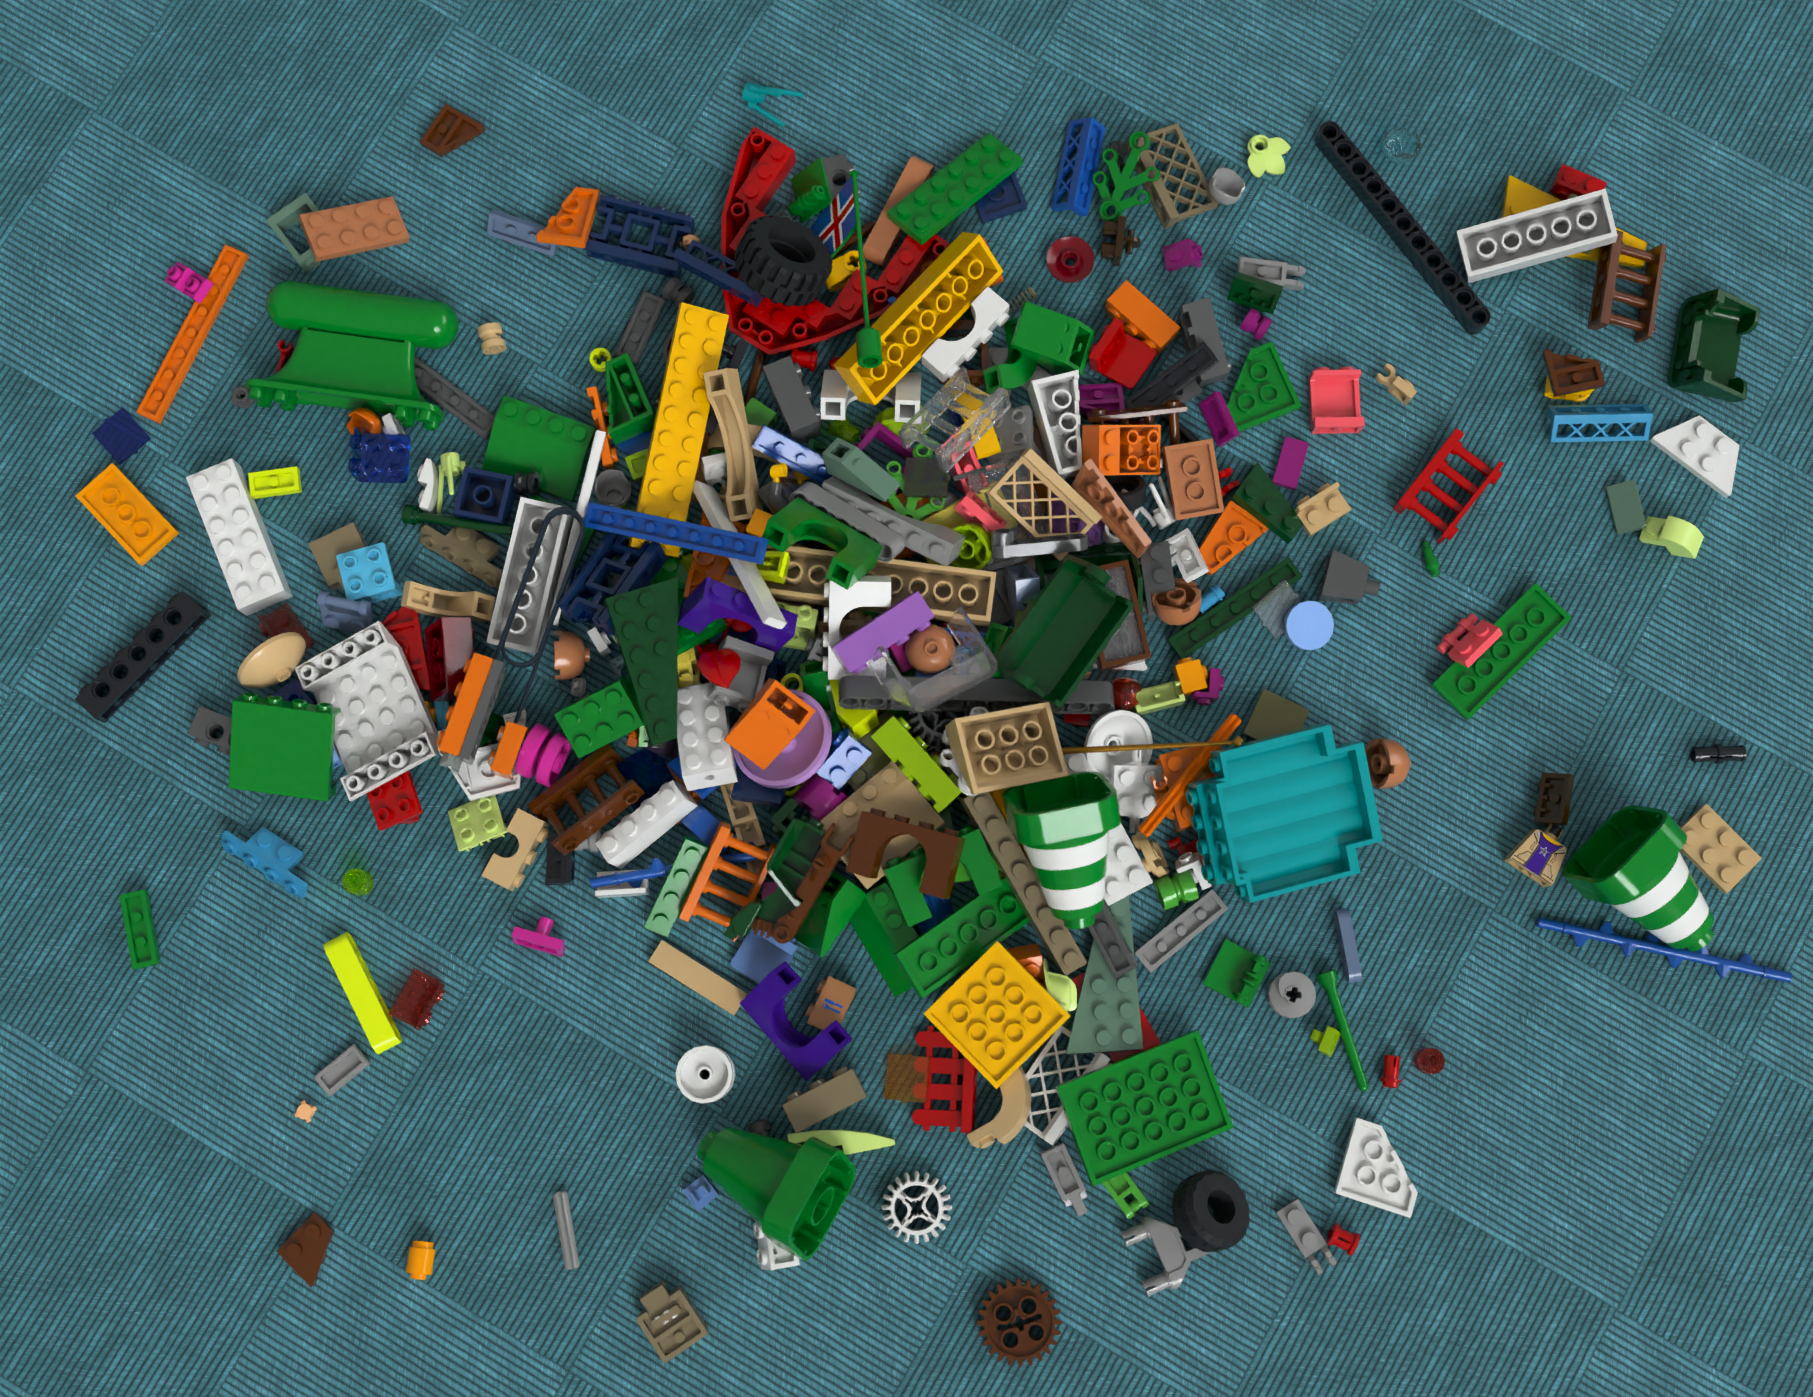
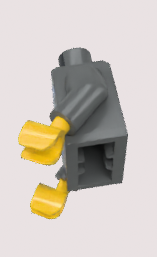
M785 463L773 465L770 468V475L773 479L757 491L773 515L790 503L789 498L792 492L802 486L805 480L811 479L796 470L794 473L798 481L792 478H781L787 477L788 474Z

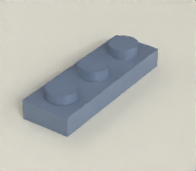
M494 209L489 213L487 235L553 257L558 252V245L537 242L536 235L540 230H544L546 226Z

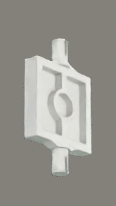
M1132 750V762L1111 764V784L1117 791L1120 816L1130 818L1129 833L1139 831L1140 818L1148 816L1156 806L1154 786L1150 781V777L1153 775L1156 782L1162 779L1161 765L1143 763L1142 750Z

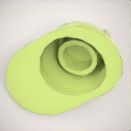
M1044 958L1043 968L1048 992L1066 1011L1075 1010L1077 1007L1076 985L1068 976L1050 972L1048 962Z

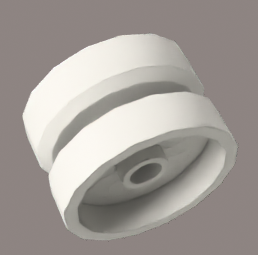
M707 1045L694 1047L686 1052L678 1062L676 1069V1081L682 1094L691 1101L698 1103L715 1102L726 1096L733 1087L736 1076L735 1066L730 1056L720 1048ZM703 1069L709 1071L710 1076L708 1079L701 1078V1075H703L701 1071Z

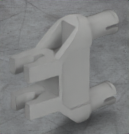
M1147 1216L1143 1217L1140 1224L1120 1231L1122 1238L1125 1239L1126 1247L1146 1238L1152 1240L1161 1261L1163 1273L1141 1281L1148 1297L1167 1288H1170V1290L1178 1289L1190 1262L1209 1254L1192 1246L1185 1249L1177 1226Z

